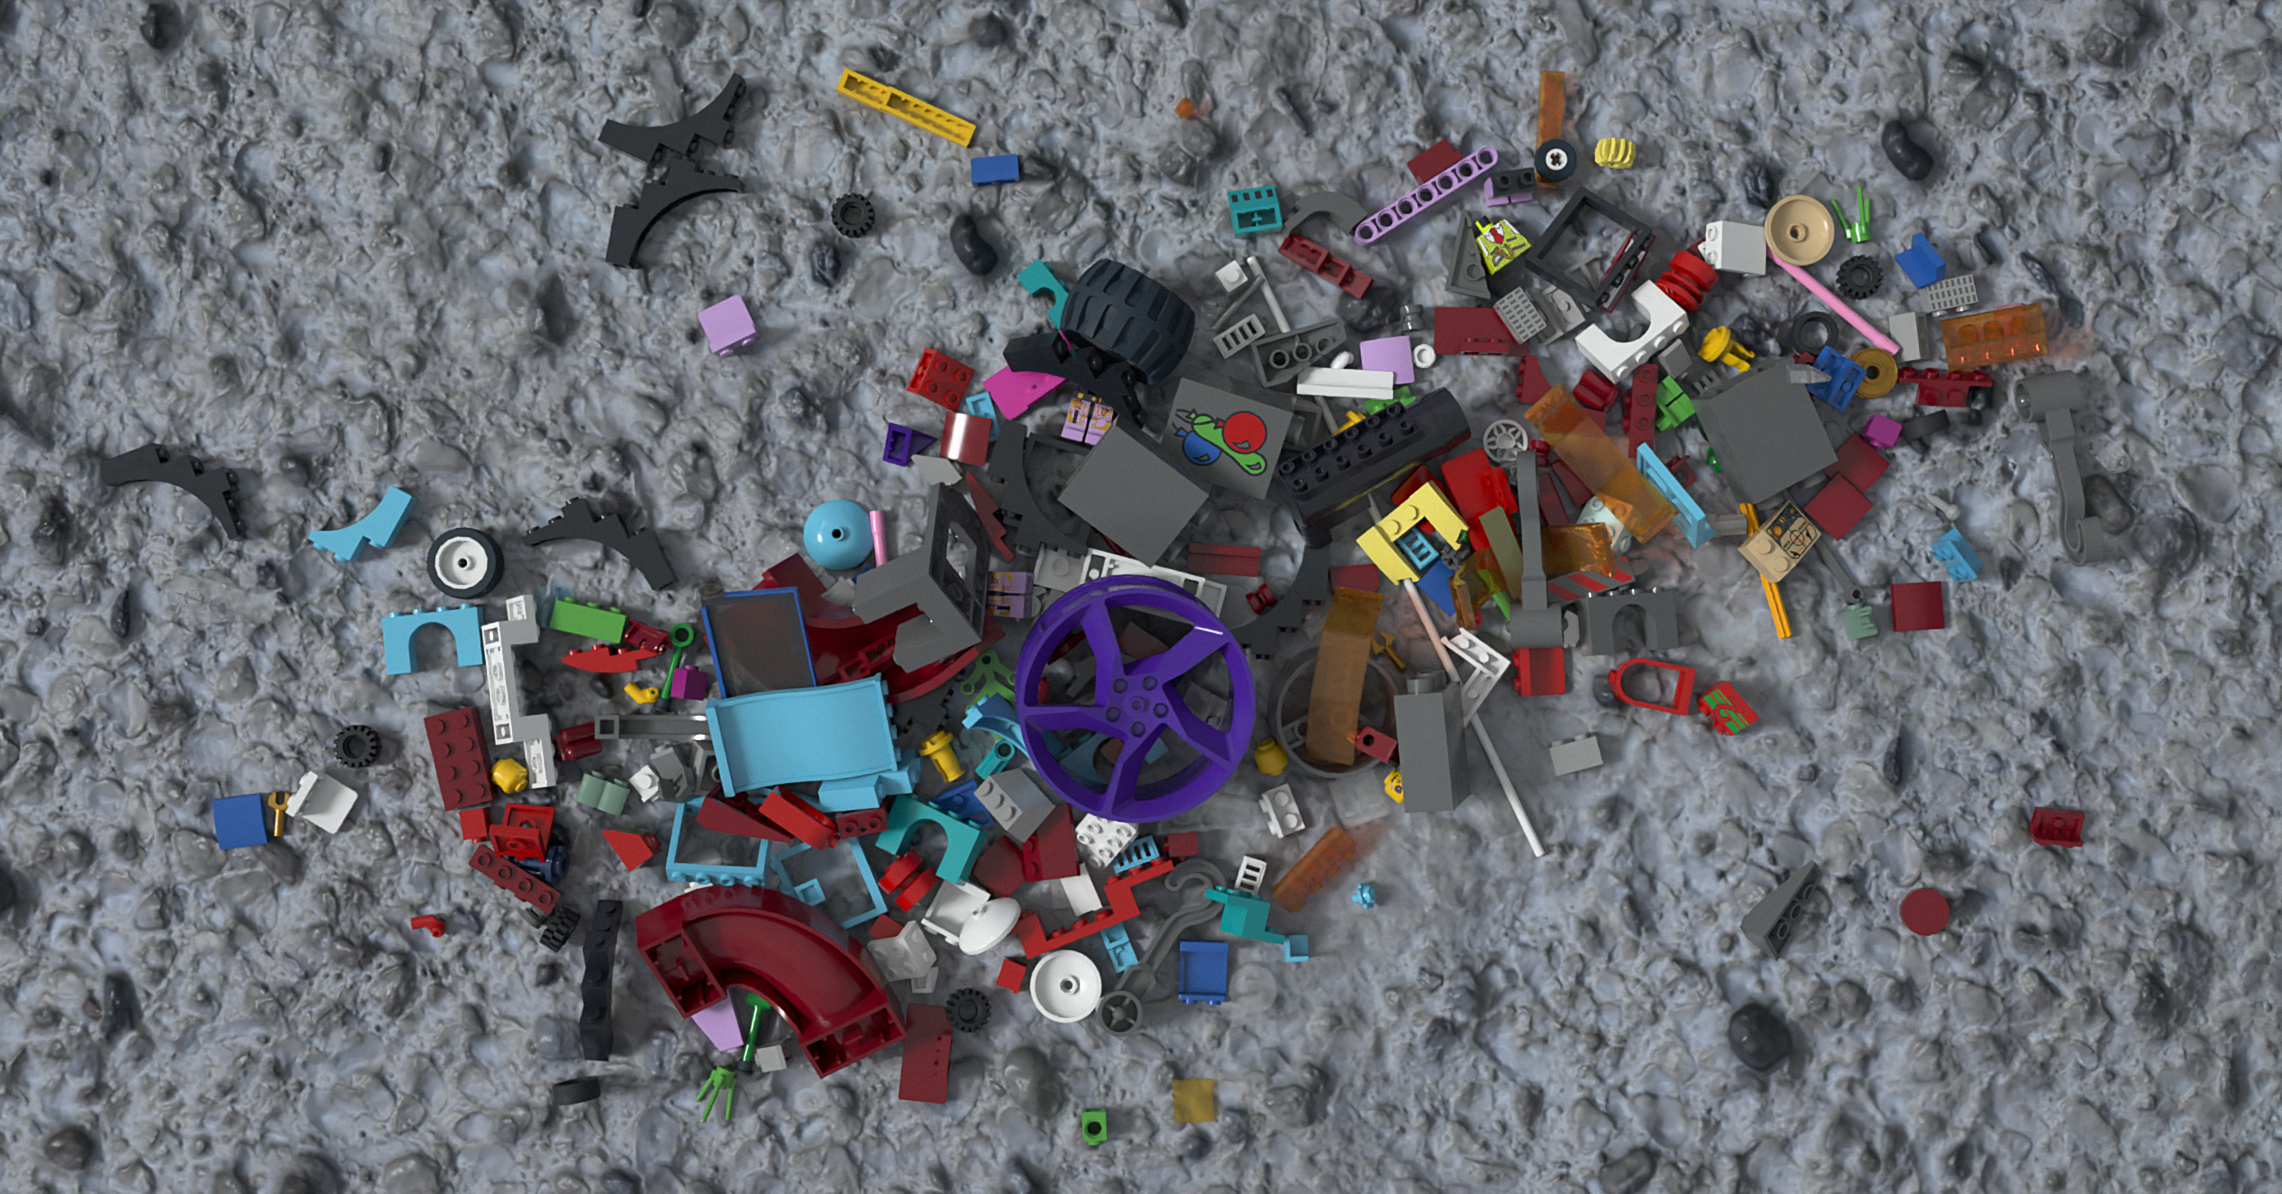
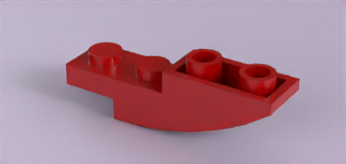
M604 643L591 646L592 651L582 652V649L568 651V656L561 657L563 663L583 670L622 673L642 670L641 660L663 656V654L657 655L643 649L644 644H642L640 650L631 651L630 648L616 650L617 655H615L613 647H606Z

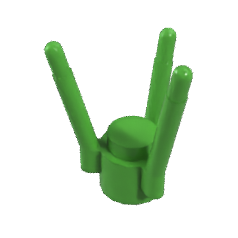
M1862 186L1857 187L1860 222L1851 224L1852 229H1849L1836 200H1831L1845 231L1846 239L1851 238L1852 243L1871 240L1870 199L1867 198L1865 200L1864 209Z
M720 1065L717 1066L716 1070L713 1069L710 1078L696 1098V1102H700L713 1083L715 1088L701 1119L702 1123L706 1122L719 1090H726L727 1086H729L725 1118L726 1120L730 1119L734 1089L738 1078L734 1077L736 1073L734 1070Z

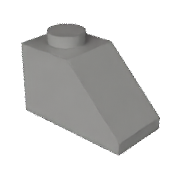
M1680 339L1668 345L1651 360L1653 364L1658 365V369L1665 377L1670 375L1673 380L1676 378L1678 381L1690 372L1687 368L1692 364Z
M915 454L911 457L931 485L944 482L945 485L955 484L957 486L963 481L960 475L964 472L956 461L951 464L948 459Z
M788 1038L761 1045L756 1049L755 1061L757 1066L762 1068L763 1072L786 1069L794 1061Z

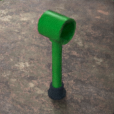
M678 623L670 630L669 636L675 648L661 697H658L656 705L652 707L656 710L667 713L672 711L670 710L672 702L670 695L674 668H679L684 649L692 645L697 639V630L690 623ZM681 628H685L689 632V638L685 642L681 641L678 637V632Z
M749 991L747 1005H752L754 1010L743 1057L739 1059L738 1067H735L734 1070L744 1075H753L754 1073L752 1070V1056L763 1009L771 1010L772 1008L759 995Z

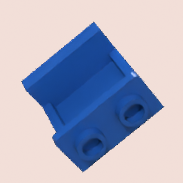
M1180 939L1178 999L1183 1000L1184 1004H1197V1000H1207L1209 1005H1221V1001H1226L1228 941Z

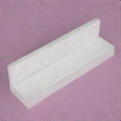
M1307 367L1298 374L1297 395L1393 400V372Z

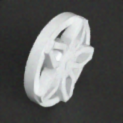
M1507 419L1496 421L1484 433V451L1496 463L1510 464L1517 461V456L1506 460L1509 456V451L1517 454V451L1513 450L1514 445L1520 450L1527 449L1528 439L1526 432L1515 421ZM1502 424H1510L1514 427L1506 432V428ZM1496 426L1502 430L1501 434L1497 433ZM1493 428L1496 438L1487 439L1489 432ZM1518 429V432L1514 437L1511 434V432ZM1520 434L1523 437V446L1515 441ZM1495 441V446H1489L1487 443ZM1498 448L1496 452L1497 458L1491 454L1489 449L1495 450ZM1501 451H1504V452H1505V455H1504L1503 459L1501 460V458H1500V452H1501Z

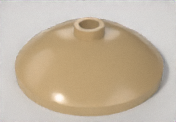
M1792 195L1777 202L1769 211L1765 221V238L1771 251L1780 260L1794 266H1806L1819 261L1828 253L1834 240V224L1828 210L1819 201L1805 195ZM1790 231L1795 233V238L1790 235Z

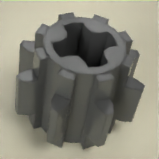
M1458 539L1457 541L1462 544L1458 550H1455L1448 543L1441 551L1443 554L1441 556V559H1443L1442 563L1448 569H1454L1455 571L1458 569L1462 570L1472 560L1470 556L1472 554V551H1470L1471 547L1465 541H1459Z

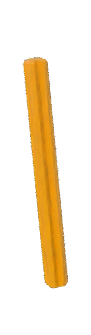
M1741 503L1739 505L1741 514H1745L1747 519V534L1750 537L1760 527L1754 504ZM1759 572L1778 637L1781 639L1792 636V630L1777 582L1769 583Z

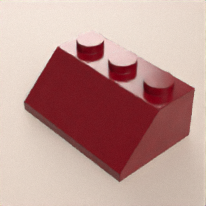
M1071 804L1055 805L1056 807L1025 843L1022 842L1027 882L1081 875Z

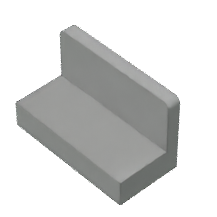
M1910 312L1890 316L1891 340L1900 347L1893 356L1895 362L1902 363L1913 360L1924 361L1932 359L1926 312Z

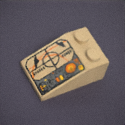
M1787 500L1738 550L1769 583L1779 582L1800 561L1820 537L1821 533L1790 500Z

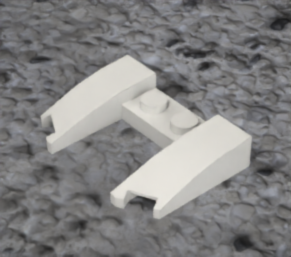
M1461 627L1459 630L1462 634L1451 640L1444 636L1440 642L1477 667L1461 689L1464 728H1466L1473 715L1496 683L1500 681L1512 662Z

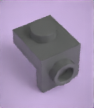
M683 766L672 780L659 779L657 786L660 799L662 801L682 804L696 788V780L693 776L692 768Z

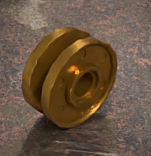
M1868 348L1856 352L1848 358L1863 369L1867 370L1869 367L1874 371V378L1872 380L1867 375L1864 377L1854 393L1855 396L1862 399H1872L1887 394L1894 387L1898 379V367L1895 359L1888 352L1880 348Z

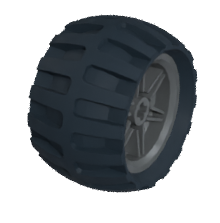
M1105 258L1104 260L1100 259L1088 268L1074 284L1062 311L1060 331L1078 348L1094 346L1097 354L1101 357L1102 363L1105 365L1128 361L1131 369L1136 374L1138 382L1155 386L1178 366L1187 352L1194 332L1196 314L1178 295L1168 290L1156 280L1123 263Z

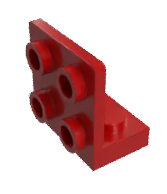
M925 348L906 391L924 397L952 412H957L975 370L937 350Z

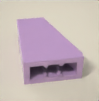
M733 988L727 989V999L691 1016L719 1051L727 1050L728 1053L741 1050V1045H744L747 1039Z

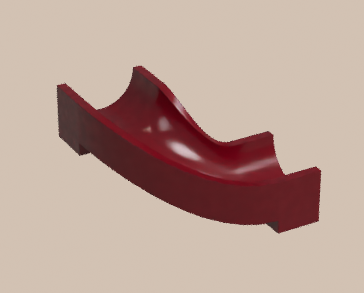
M798 552L767 569L761 575L764 579L752 589L798 587L818 682L836 673V667L857 657V651L897 631L898 625L925 614L924 611L918 608L916 603H913L865 624L860 616L855 615L852 606L837 605L825 600L821 596L827 589ZM787 600L737 603L719 614L726 645L753 676L774 690L806 688L800 657H793L790 645L791 642L796 641ZM985 609L981 642L909 673H906L896 663L882 672V680H887L889 695H886L887 703L892 705L902 703L937 688L977 659L1006 634Z
M734 884L732 886L712 885L679 895L635 917L638 951L683 1019L727 999V989L743 988L752 991L767 1001L791 1026L798 1036L799 1046L820 1079L908 1037L901 1003L872 956L845 928L813 906L792 896L758 886L748 887L741 884Z

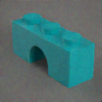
M1038 258L1017 275V280L1032 298L1043 291H1048L1055 295L1056 304L1047 312V317L1060 331L1061 315L1068 297L1067 292L1069 288L1061 279L1057 281L1052 274L1055 271L1047 261L1042 263Z

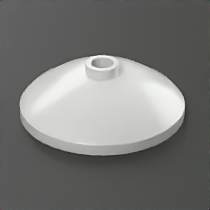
M1002 897L976 907L965 921L960 932L959 946L961 950L968 955H975L999 943L1012 930L1020 916L1021 908L1018 902L1013 898Z
M1074 950L1055 951L1045 956L1036 965L1030 982L1031 996L1038 1010L1049 1019L1062 1023L1075 1022L1085 1018L1095 1009L1102 993L1101 975L1094 962L1086 955ZM1067 980L1072 982V989H1067L1065 987V982Z

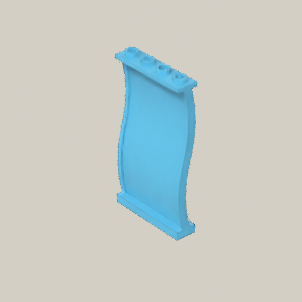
M876 673L873 677L834 685L773 690L718 700V698L708 700L705 711L725 798L735 796L738 792L776 784L849 778L889 769L898 771V763L902 761L900 747L895 745V739H898L896 725H891L890 717H893L892 704L887 703L886 695H889L887 680L883 681L881 673Z

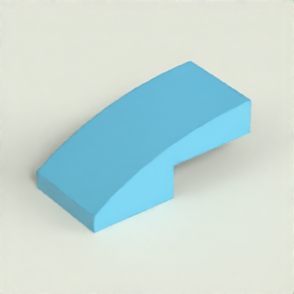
M988 391L966 397L970 415L993 419L989 442L997 440L1000 428Z
M817 878L783 892V894L792 896L811 906L826 900Z
M1122 922L1100 930L1117 974L1124 972L1128 965L1138 962Z

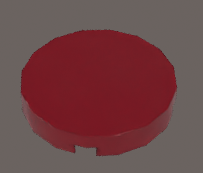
M1917 888L1910 891L1905 899L1902 900L1900 904V917L1905 927L1913 933L1931 936L1940 932L1945 927L1949 919V906L1946 899L1939 892L1930 888Z

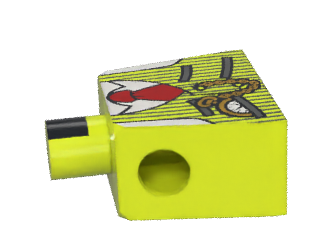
M1485 215L1475 223L1482 232V235L1475 241H1477L1480 255L1491 276L1531 247V244L1505 219L1494 225L1489 217Z

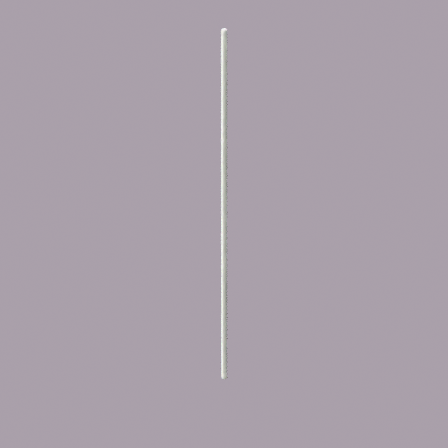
M1256 257L1248 258L1247 262L1255 278L1260 274L1266 280L1260 286V289L1281 332L1291 331ZM1313 396L1316 404L1323 408L1322 416L1332 435L1339 429L1324 397ZM1369 493L1368 497L1371 507L1368 511L1376 525L1383 518L1371 493ZM1412 578L1402 579L1450 680L1460 681L1462 689L1464 685L1444 644L1440 642L1441 637ZM1476 712L1471 718V723L1536 857L1545 854V851Z

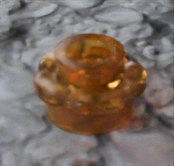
M1184 97L1178 103L1174 112L1179 115V119L1183 116L1187 119L1195 109L1192 105L1193 99L1189 100L1187 97Z

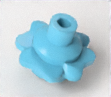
M1367 882L1359 883L1357 893L1352 895L1353 902L1355 904L1360 903L1366 910L1374 908V902L1377 899L1375 888L1368 885Z

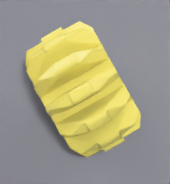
M1607 137L1600 139L1597 148H1595V162L1606 168L1622 170L1632 166L1636 156V146L1630 140H1625L1624 138Z

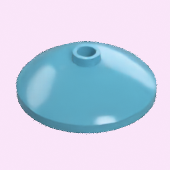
M831 500L819 505L809 515L804 527V543L809 555L819 565L830 570L842 571L858 566L869 556L874 545L870 516L862 507L848 500ZM835 530L841 531L840 538H834L833 532Z

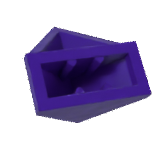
M890 422L883 461L905 467L912 460L911 457L914 454L919 455L938 439L912 428Z

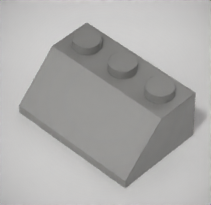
M1020 768L989 775L974 793L1004 829L1024 843L1056 807Z

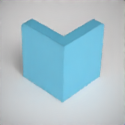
M1307 934L1285 935L1283 944L1285 961H1310Z

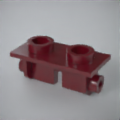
M630 618L628 619L630 629L625 630L622 635L625 642L640 647L646 641L643 649L657 655L665 654L667 648L674 649L670 636L665 630L650 627L643 621L638 622Z

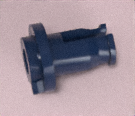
M553 845L549 852L547 851L545 863H540L539 858L526 857V861L514 859V864L521 865L520 868L530 874L545 875L549 883L558 884L567 875L569 855L566 852V846Z

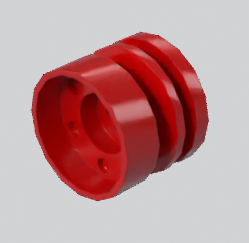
M1678 251L1668 264L1671 272L1664 271L1661 274V279H1658L1655 285L1684 311L1695 313L1699 308V304L1705 300L1701 292L1709 293L1719 280V276L1701 259L1690 253Z

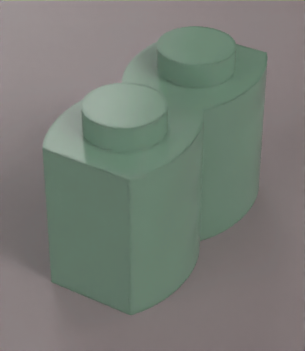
M592 770L591 773H584L575 801L616 816H623L632 792V788L628 787V782L618 778L610 781L605 778L606 774L596 770Z

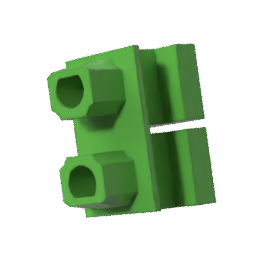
M1670 375L1657 384L1655 411L1660 418L1655 421L1654 428L1659 434L1677 427L1686 418L1695 413L1693 405L1685 393L1666 407L1669 402L1683 392Z

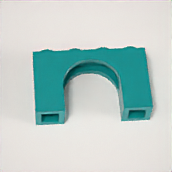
M908 793L907 795L898 794L889 813V830L881 831L875 846L894 855H902L904 857L916 830L926 822L937 821L946 831L948 846L936 875L956 885L965 886L988 833L982 831V825L969 820L968 823L961 821L962 816L949 810L948 814L940 811L942 806L934 802L928 801V804L921 802L922 797L915 793Z

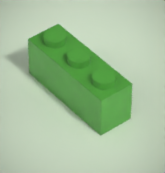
M564 597V601L556 600L550 628L625 644V639L622 635L625 630H628V619L631 618V616L624 615L625 610L611 607L610 611L601 610L602 605L587 602V606L578 604V599Z

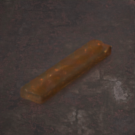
M1540 71L1535 154L1544 142L1551 139H1561L1565 72ZM1553 155L1550 156L1552 159L1551 164L1553 166L1556 164L1560 166V157L1557 155L1554 158ZM1534 166L1537 189L1557 191L1559 182H1549L1541 178Z

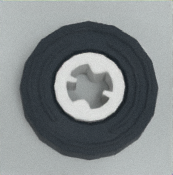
M1551 139L1544 142L1537 149L1534 156V166L1541 178L1549 182H1560L1573 174L1577 166V155L1570 143L1562 139ZM1553 155V158L1556 155L1559 156V162L1561 163V165L1558 166V164H1556L1555 166H1553L1551 164L1552 159L1550 158V156Z

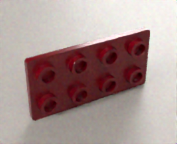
M1436 307L1434 311V353L1436 355L1525 357L1527 354L1529 355V339L1519 345L1494 308Z
M915 1003L908 1004L906 1018L908 1037L904 1038L898 1094L900 1100L938 1104L946 1103L954 1027L949 1024L950 1021L946 1018L945 1008L947 1007Z

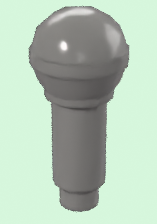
M1930 494L1927 498L1931 504L1942 510L1949 520H1957L1962 514L1959 505L1949 504L1933 494Z

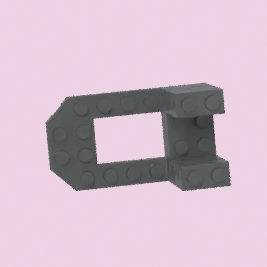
M939 482L932 485L923 547L857 576L852 609L855 615L860 616L865 624L913 603H916L918 608L925 612V614L898 625L893 658L895 663L901 666L906 673L982 641L991 547L988 539L983 540L979 528L983 527V524L978 514L955 484L945 485L944 482ZM950 527L955 532L958 541L963 543L969 552L968 561L966 562L965 583L946 560Z

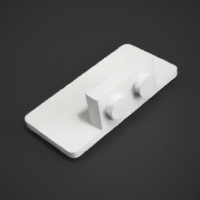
M1088 813L1075 828L1078 856L1087 861L1093 868L1103 871L1119 852L1123 854L1129 844L1134 841L1139 834L1138 825L1140 823L1110 821Z

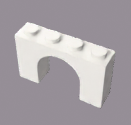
M1650 280L1631 293L1634 307L1651 322L1648 331L1641 338L1628 343L1616 342L1605 335L1594 323L1575 337L1579 351L1614 384L1621 379H1625L1632 370L1644 364L1651 355L1663 349L1670 340L1682 334L1689 326L1686 312Z

